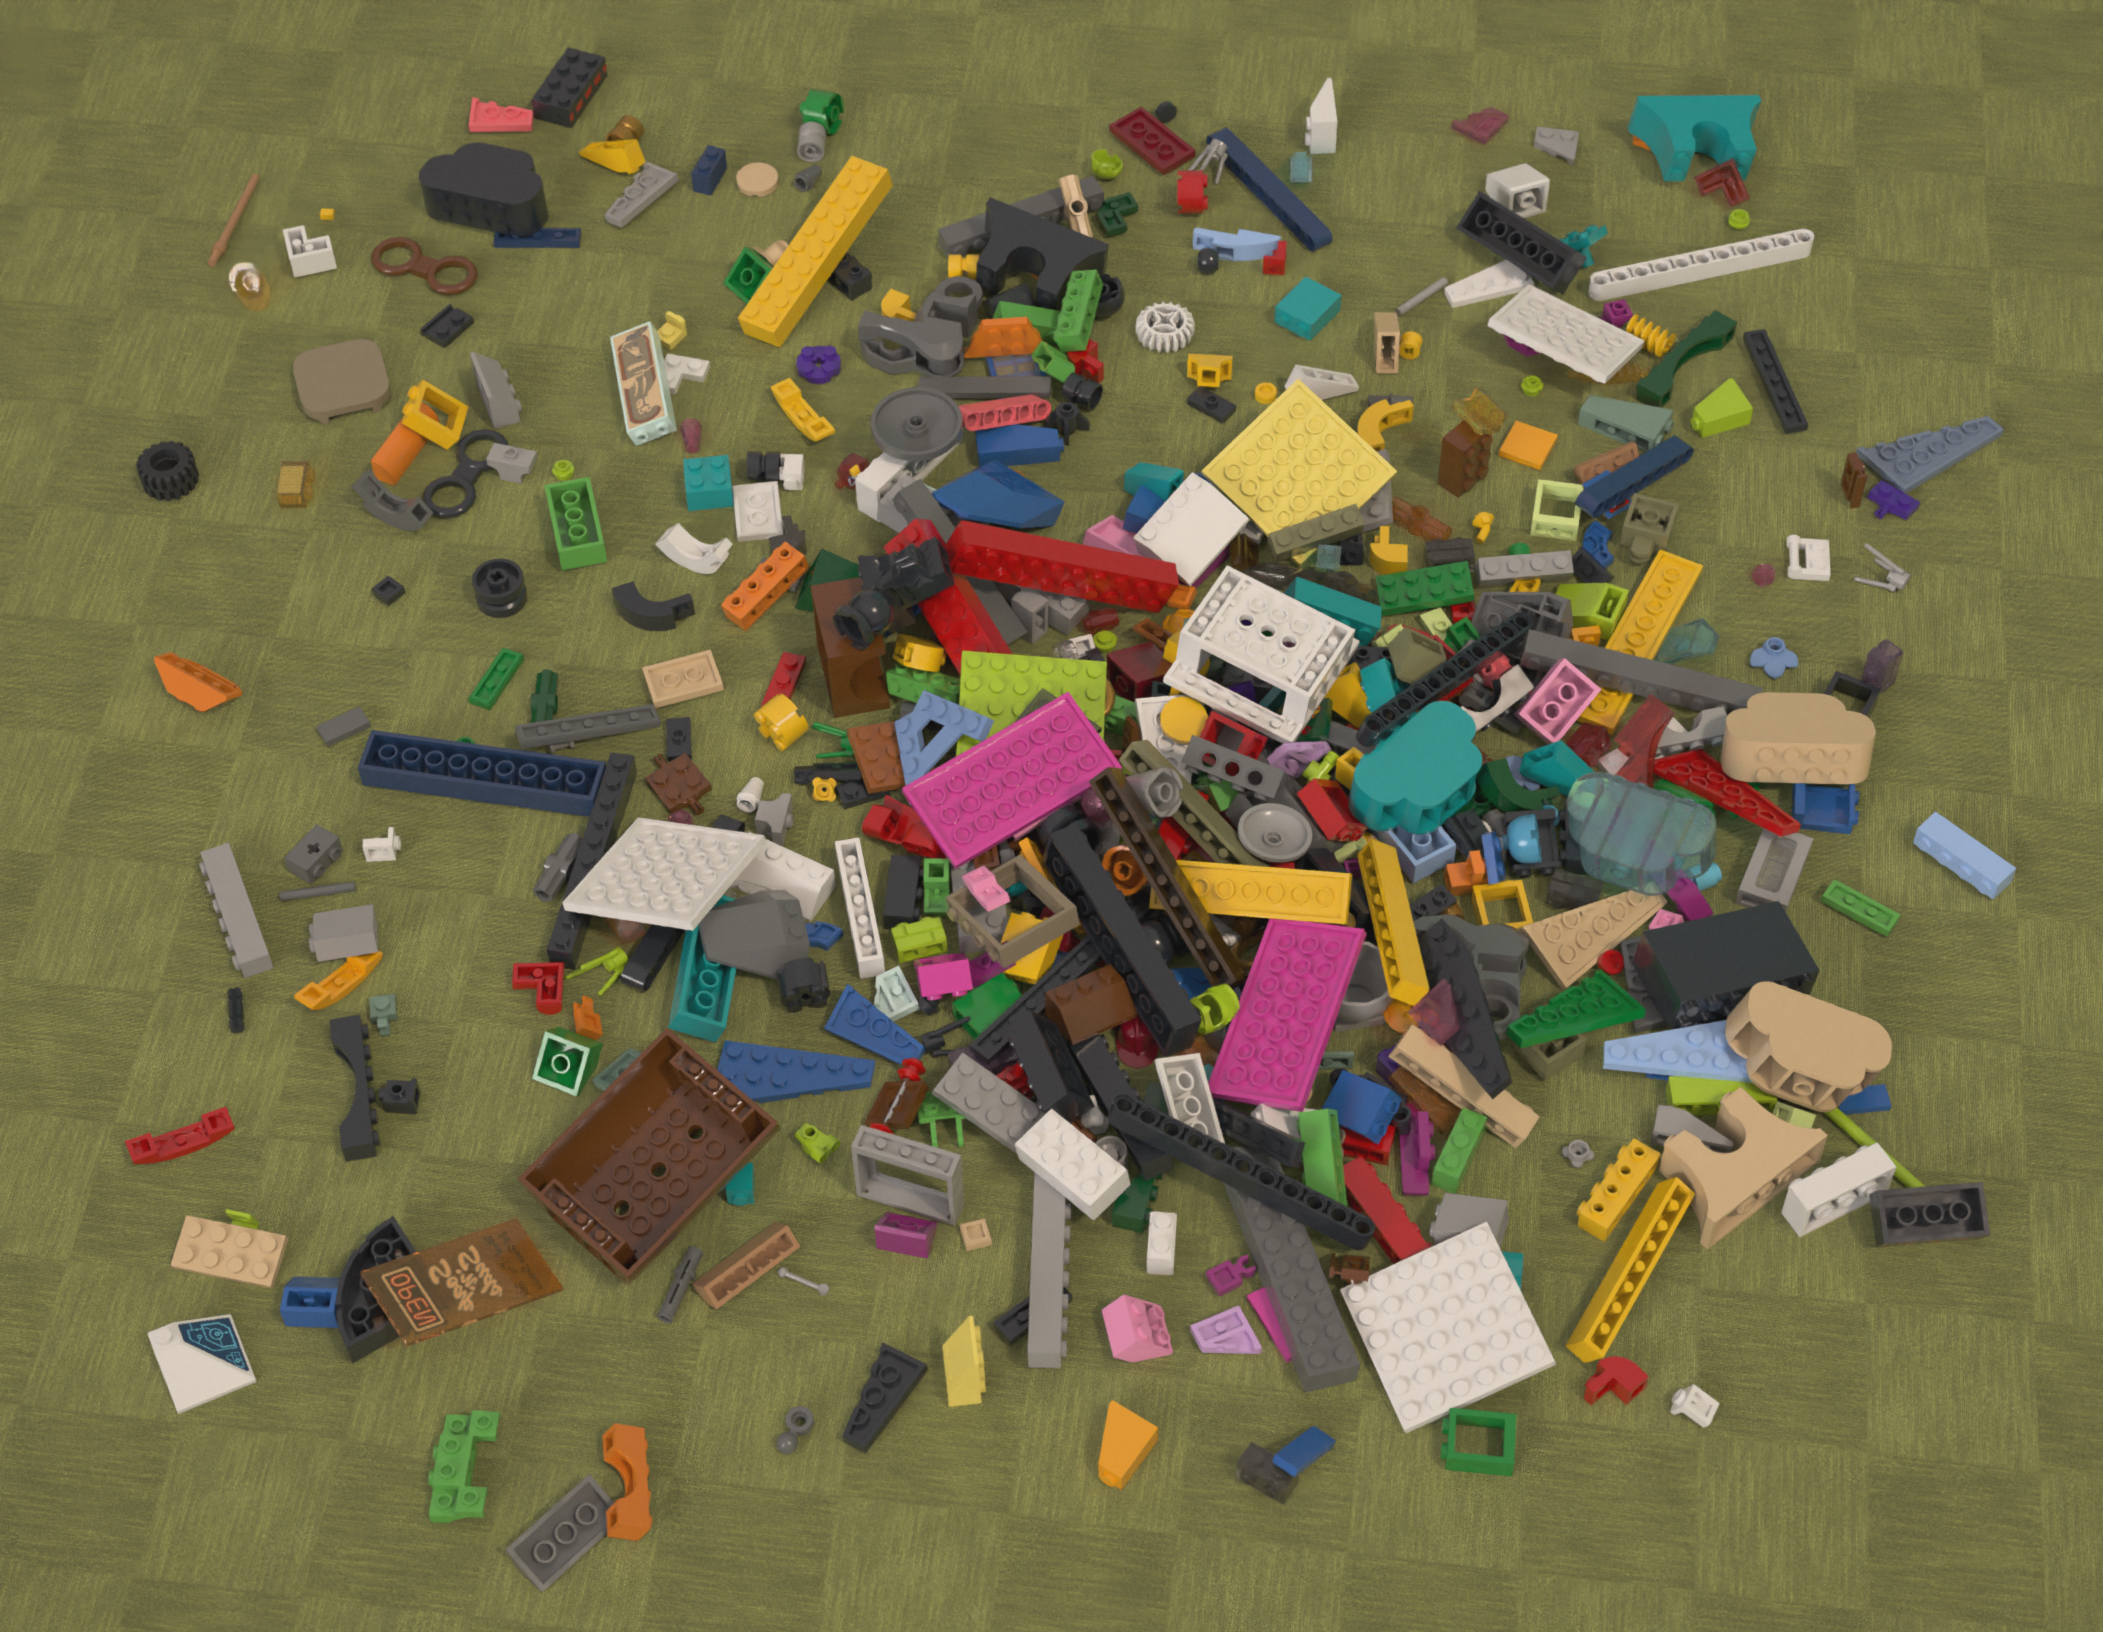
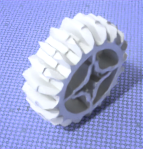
M1163 301L1161 304L1154 302L1152 307L1146 305V309L1141 310L1139 316H1137L1136 333L1139 342H1142L1144 347L1149 346L1150 351L1157 349L1158 353L1166 351L1167 354L1170 350L1177 352L1178 348L1184 349L1186 344H1190L1191 338L1194 335L1195 322L1192 313L1187 311V307L1182 308L1180 303L1173 305L1172 301L1169 304H1165Z

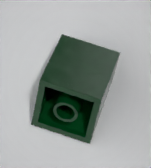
M821 548L805 574L795 608L813 612L812 585L860 577L857 570L860 566Z

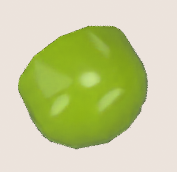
M1100 149L1092 153L1091 169L1099 178L1113 179L1123 171V161L1118 158L1117 154L1109 156L1106 149Z

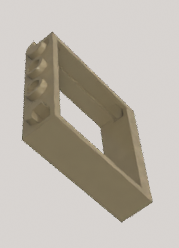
M1022 855L1016 856L990 872L994 874L997 884L1004 890L1021 881L1055 915L1007 943L1001 945L967 912L980 904L967 886L946 897L948 906L946 912L951 921H956L966 935L970 934L979 948H984L991 960L997 961L1003 968L1008 967L1080 925L1076 906Z

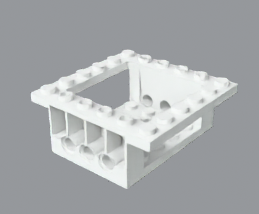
M1226 566L1181 630L1176 660L1164 676L1163 682L1283 744L1294 743L1358 648L1359 640L1353 638L1355 629ZM1249 620L1252 625L1244 626L1240 621ZM1267 630L1272 632L1274 635L1271 637H1266L1261 632ZM1290 641L1295 646L1288 648L1283 645V642ZM1213 654L1287 692L1282 715L1280 716L1198 674L1210 655Z

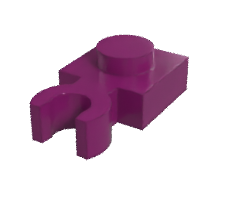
M1248 1255L1241 1256L1235 1265H1232L1230 1260H1227L1206 1271V1278L1219 1297L1242 1286V1277L1250 1278L1256 1274L1255 1265L1251 1268L1243 1267V1265L1249 1263Z

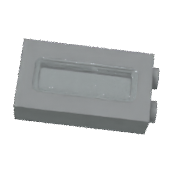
M1764 828L1740 885L1735 904L1749 908L1779 901L1785 912H1787L1810 854L1813 838L1801 833L1780 837Z

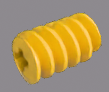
M1639 314L1634 315L1627 325L1626 332L1644 340L1642 349L1655 353L1657 357L1664 356L1672 347L1676 334L1673 333L1668 338L1669 330L1665 329L1660 333L1661 326L1658 325L1653 330L1654 322L1650 321L1646 326V318L1643 317L1638 322Z

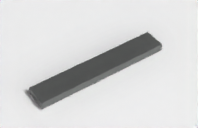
M1051 376L920 377L918 387L938 390L950 398H1011L1024 395L1050 398L1052 378Z
M654 704L516 725L515 733L523 749L660 727L661 721Z

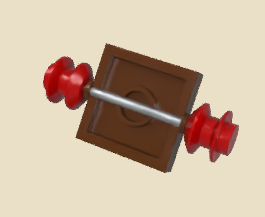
M916 1058L904 1059L902 1061L904 1068H900L897 1071L901 1081L884 1083L865 1121L867 1127L893 1134L891 1129L910 1128L929 1089L928 1085L921 1081L919 1076L924 1075L926 1072L920 1060Z

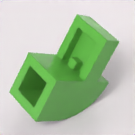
M924 859V916H948L946 912L948 910L946 897L950 895V862L948 859Z

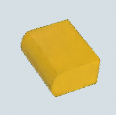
M321 208V219H334L335 209Z

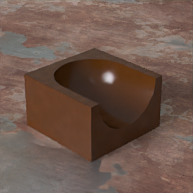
M861 577L811 586L817 648L834 718L890 708V701L879 661V656L886 654L882 634L874 636V642L865 650H858L850 645L853 641L845 634L842 637L840 636L832 620L838 608L842 605L848 606L852 597L862 591L861 585H863V580Z

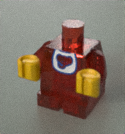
M853 452L850 453L841 462L836 471L839 480L835 482V486L839 490L844 486L848 489L856 490L855 479L860 472H863L870 466L868 460Z

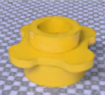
M816 777L812 782L814 785L812 798L815 801H834L836 798L834 793V787L837 784L836 780L833 778L823 780L820 777Z

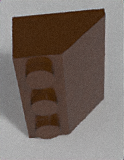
M1111 964L1049 990L1045 995V1014L1051 1021L1057 1023L1061 1033L1071 1045H1075L1137 1017V1011L1125 980Z

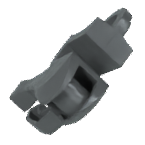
M961 276L945 279L936 287V292L933 291L926 296L913 322L900 318L885 317L864 310L858 324L861 354L871 367L892 375L917 371L926 377L944 378L953 377L961 373L964 368L963 337L970 338L976 328L978 308L982 303L980 284L973 279ZM955 292L969 294V296L961 298L948 297V295ZM882 337L903 346L894 351L884 348V340L873 338Z
M1455 915L1424 916L1414 921L1417 939H1419L1442 918L1472 952L1473 962L1479 973V981L1482 990L1485 992L1493 1017L1503 1019L1494 1022L1495 1031L1500 1040L1507 1038V1026L1520 1018V984L1526 974L1527 960L1524 956L1528 951L1529 938L1520 930L1503 923L1474 925Z

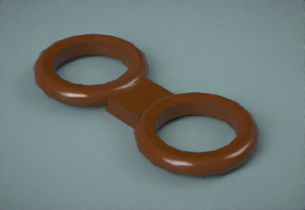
M393 237L379 243L371 254L372 264L381 273L396 276L410 272L412 275L426 279L431 289L440 294L455 295L465 292L475 284L478 277L476 266L467 258L460 256H448L439 260L422 255V249L419 244L410 238ZM393 247H406L413 252L412 258L402 265H387L380 259L386 250ZM448 266H461L469 272L465 280L455 285L441 284L435 278L440 270Z

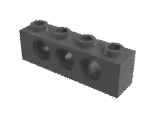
M1194 735L1190 739L1181 762L1186 764L1185 770L1196 774L1200 770L1209 773L1208 779L1218 783H1222L1223 779L1232 782L1231 788L1241 792H1245L1247 788L1255 792L1254 797L1264 801H1268L1269 797L1274 799L1285 772ZM1207 753H1212L1216 756V764L1212 767H1205L1202 764V757ZM1235 762L1238 764L1239 773L1236 776H1228L1225 773V766L1228 763ZM1253 771L1260 772L1263 777L1262 782L1256 786L1251 785L1248 781V775Z

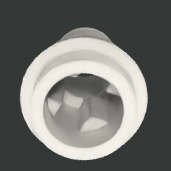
M751 778L737 795V806L740 810L750 813L758 808L764 782L760 778Z

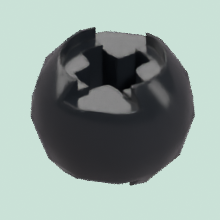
M1202 248L1198 252V270L1202 274H1214L1218 270L1219 253L1214 248Z

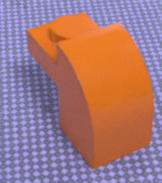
M1480 850L1470 851L1466 862L1447 864L1443 873L1446 889L1453 896L1472 893L1473 886L1489 884L1485 859H1481Z

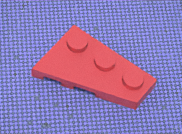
M472 97L469 119L470 132L532 131L533 110L515 106L501 107L497 106V102L489 101V103L480 102L479 98Z

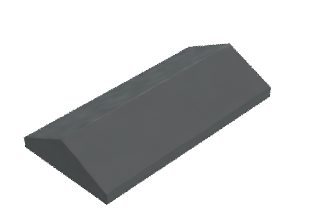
M588 1474L507 1547L505 1551L520 1573L542 1593L607 1534L606 1511L614 1502L593 1477Z

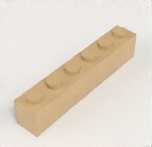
M1413 1024L1402 1035L1388 1056L1460 1109L1466 1108L1486 1116V1128L1515 1149L1527 1138L1540 1117L1534 1113L1532 1108L1520 1103L1505 1089L1492 1099L1456 1055L1451 1053L1445 1045L1429 1037L1423 1029L1417 1028Z

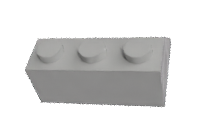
M475 352L470 353L476 385L494 429L520 422L519 412H522L519 399L514 400L516 395L513 385H508L507 383L509 382V377L506 369H501L499 361Z

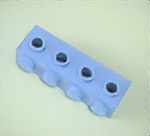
M1934 812L1917 828L1913 843L1920 850L1935 858L1941 865L1955 872L1961 879L1972 884L1982 894H1986L1994 900L2012 882L2016 871L2013 865L1937 812Z

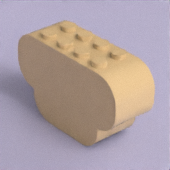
M1758 693L1749 698L1747 708L1737 709L1728 714L1720 759L1721 766L1729 777L1743 782L1856 784L1864 781L1869 775L1876 731L1871 719L1858 712L1846 711L1844 704L1830 695L1819 693Z
M1764 981L1755 984L1731 1011L1726 1020L1725 1036L1727 1042L1739 1056L1747 1059L1746 1070L1751 1081L1766 1093L1818 1112L1833 1111L1848 1095H1854L1863 1091L1891 1060L1892 1042L1884 1027L1875 1020L1773 982Z

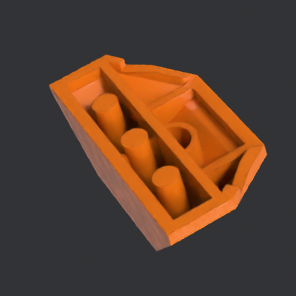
M173 652L158 655L154 658L167 692L176 696L178 700L194 706L198 711L206 712L242 696V690L239 685L201 664L186 658H180Z

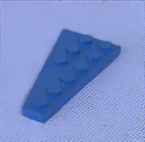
M725 1040L717 1070L750 1099L764 1103L799 1098L801 1094L813 1093V1095L823 1094V1091L838 1089L841 1092L869 1088L872 1085L876 1063L875 1060Z

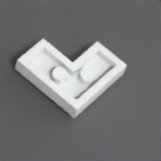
M667 354L664 364L670 394L677 393L682 379L704 382L710 368V362Z

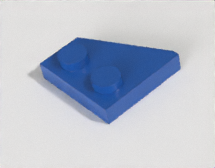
M1495 831L1482 834L1488 882L1489 884H1496L1506 878L1505 866L1500 853L1502 851L1501 839L1496 836Z

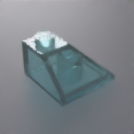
M1703 618L1671 628L1658 651L1655 661L1675 664L1714 654L1720 636Z

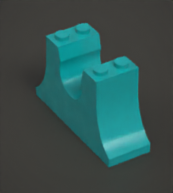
M1760 95L1637 96L1628 124L1629 133L1641 139L1652 150L1659 163L1664 181H1685L1694 152H1702L1713 157L1718 163L1719 172L1725 180H1746L1757 151L1751 128L1761 104Z

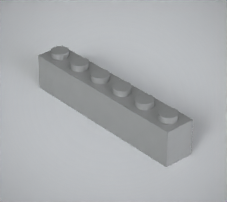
M226 843L200 852L203 862L199 863L203 877L209 876L210 879L205 881L209 894H215L216 899L212 900L216 914L222 913L223 916L218 919L223 933L227 931L229 933V936L225 937L229 951L235 950L236 955L231 956L236 971L241 969L244 978L273 969L230 844Z

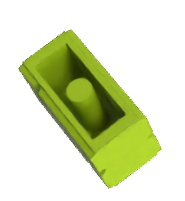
M924 917L919 922L911 924L900 923L896 927L891 928L892 943L899 963L948 952L947 938L940 917Z

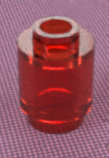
M1105 607L1086 612L1083 624L1085 630L1090 631L1094 635L1101 631L1114 630V627L1119 626V618L1115 608Z

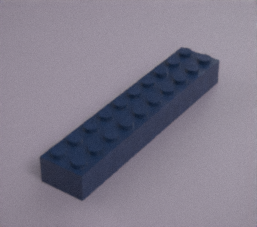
M371 730L358 765L362 785L588 817H590L606 768V763L603 761Z

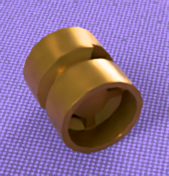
M625 115L619 120L616 127L608 133L606 141L637 139L639 141L644 135V127L635 117Z

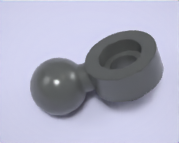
M804 1406L794 1407L786 1415V1424L789 1430L780 1434L776 1441L777 1449L783 1454L793 1453L798 1447L797 1436L808 1434L814 1427L812 1412ZM800 1420L805 1421V1424L802 1426L796 1425Z

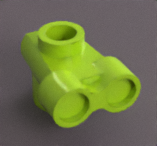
M1329 751L1320 763L1313 759L1301 774L1307 779L1306 784L1314 778L1329 780L1331 776L1328 772L1336 765L1339 756L1335 752Z
M805 1123L795 1133V1138L801 1143L802 1150L807 1154H811V1157L820 1164L825 1162L828 1156L839 1148L841 1143L832 1134L826 1135L808 1123Z

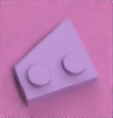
M1240 1306L1190 1325V1331L1202 1353H1262V1346Z

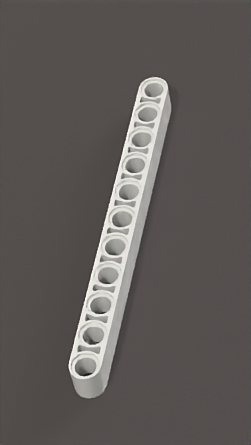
M1798 229L1598 271L1590 277L1588 295L1592 300L1603 301L1806 258L1811 253L1814 234L1808 229Z

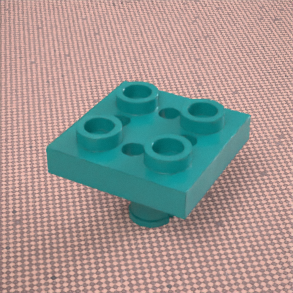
M1595 224L1585 228L1584 232L1578 233V230L1567 233L1566 237L1559 240L1587 257L1581 268H1585L1595 263L1589 246L1608 234L1605 225L1597 227Z

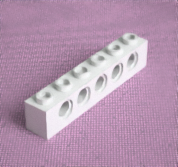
M853 838L835 841L837 863L860 979L875 977L885 972L884 958L860 839Z

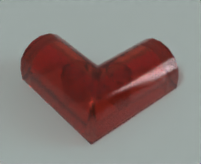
M1733 158L1694 176L1702 197L1722 188L1730 207L1738 206L1750 199Z

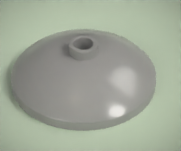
M1265 803L1253 806L1244 812L1238 824V837L1242 845L1258 858L1270 862H1289L1300 858L1308 851L1312 841V829L1306 818L1298 811L1281 804Z

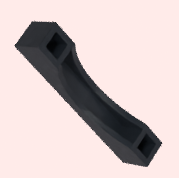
M360 1014L330 1019L331 1041L335 1053L347 1063L356 1077V1093L353 1105L347 1117L339 1126L341 1149L345 1161L377 1157L376 1146L381 1144L379 1132L374 1130V1124H378V1115L376 1108L372 1109V1103L376 1102L374 1087H370V1081H374L372 1066H368V1060H372L370 1045H366V1039L370 1038L368 1024H363Z

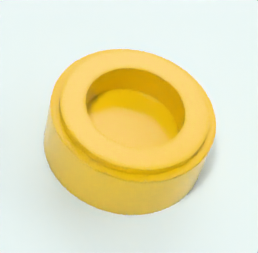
M1260 383L1256 386L1255 399L1259 403L1270 404L1276 400L1277 388L1273 384Z

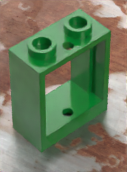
M1450 1408L1448 1418L1443 1417L1442 1434L1447 1435V1443L1442 1442L1440 1459L1446 1460L1445 1470L1512 1477L1515 1459L1516 1414ZM1456 1425L1503 1429L1502 1457L1454 1452Z

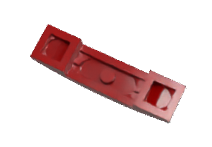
M223 1107L202 1114V1121L153 1138L151 1133H147L126 1140L125 1144L133 1164H150L175 1159L215 1143L235 1129L227 1108Z

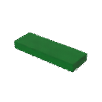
M502 648L468 698L469 703L491 711L523 663L524 655Z

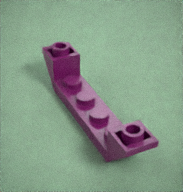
M1622 299L1604 303L1603 314L1597 318L1621 328L1633 317V313L1626 300ZM1502 334L1508 346L1527 357L1541 354L1523 343H1518L1513 338Z
M1612 816L1594 830L1610 848L1616 845L1677 904L1678 914L1683 915V919L1686 922L1713 915L1712 909L1696 884L1628 819Z

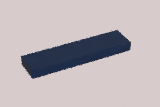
M542 228L537 233L525 237L511 236L496 231L494 248H580L582 231L581 228Z

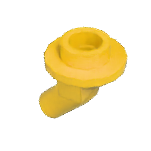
M1481 512L1472 521V525L1480 529L1475 539L1479 544H1483L1490 533V525L1494 520L1492 513Z

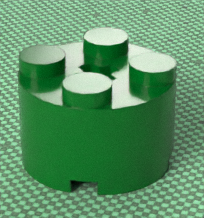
M810 89L805 102L802 101L800 104L803 122L821 124L825 128L826 134L833 135L838 132L842 120H839V115L844 112L842 96L835 92Z

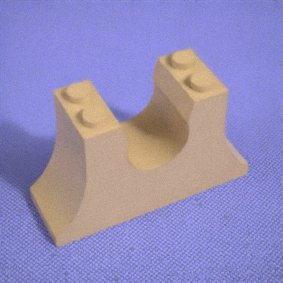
M1740 1087L1733 1093L1730 1091L1722 1097L1715 1130L1733 1142L1732 1148L1734 1152H1714L1707 1148L1698 1137L1683 1130L1678 1135H1671L1665 1141L1664 1151L1660 1158L1659 1172L1667 1179L1679 1178L1695 1193L1690 1204L1700 1224V1243L1708 1250L1789 1187L1794 1180L1802 1177L1820 1162L1828 1135L1820 1128L1799 1127L1779 1119L1763 1108Z

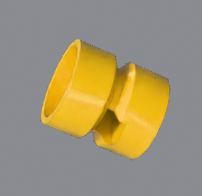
M949 255L948 278L961 276L976 281V267L980 256L967 255L963 258L962 255Z

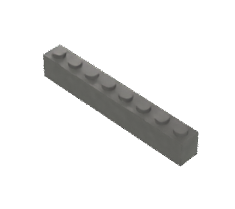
M1090 176L1079 180L1083 198L1088 206L1087 213L1100 209L1104 205V191L1096 179ZM1060 187L1009 204L1036 216L1044 217V219L1056 224L1068 220L1064 214L1065 204ZM1072 204L1073 211L1080 213L1079 207ZM986 213L938 229L939 246L947 258L949 255H962L963 257L985 249L990 239L985 230Z
M921 478L898 491L892 499L895 509L903 515L908 525L915 519L931 520L945 544L947 543L955 527ZM966 576L1008 647L1019 641L1027 633V630L991 580Z

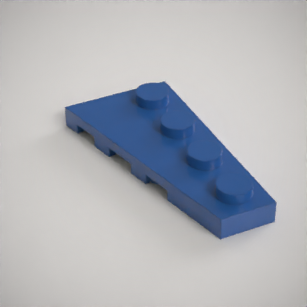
M849 984L845 987L824 1028L827 1032L901 1066L904 1059L916 1058L921 1060L925 1052V1047L872 1005L866 998L861 996Z

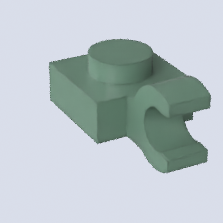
M395 994L369 997L370 1018L372 1023H377L378 1029H380V1037L391 1035L390 1021L397 1020Z

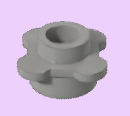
M1579 1139L1572 1141L1569 1147H1564L1562 1151L1563 1156L1568 1157L1572 1161V1166L1576 1168L1581 1167L1582 1163L1592 1160L1594 1157V1152L1590 1150L1589 1145Z

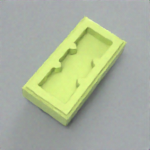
M1441 607L1421 614L1419 617V621L1431 637L1436 634L1444 642L1446 630L1452 626V623Z

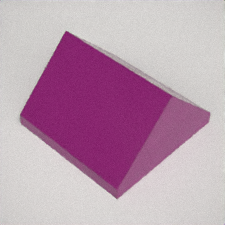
M886 1212L875 1225L876 1248L928 1259L938 1222Z

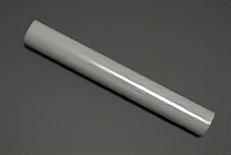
M1442 277L1395 309L1397 315L1402 316L1448 284L1447 279Z

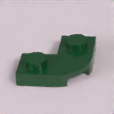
M1131 192L1104 200V205L1097 212V218L1107 237L1127 232V224L1122 216L1138 212V204Z

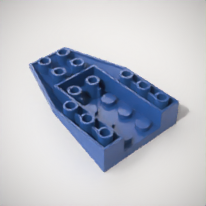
M995 459L947 482L932 492V496L938 501L940 507L955 511V515L960 519L1007 525L1016 529L1054 526L1065 503L1064 500Z

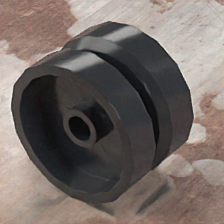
M502 558L486 561L476 568L472 576V585L476 602L481 612L493 618H507L523 609L527 602V590L524 584L523 572L519 565L511 560Z
M1067 805L1050 815L1039 830L1037 840L1038 844L1045 850L1050 833L1076 824L1079 830L1086 835L1088 844L1094 851L1099 844L1101 830L1090 819H1087L1086 815L1078 807Z

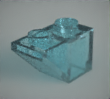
M1294 152L1293 156L1288 158L1290 183H1311L1312 156H1307V152Z

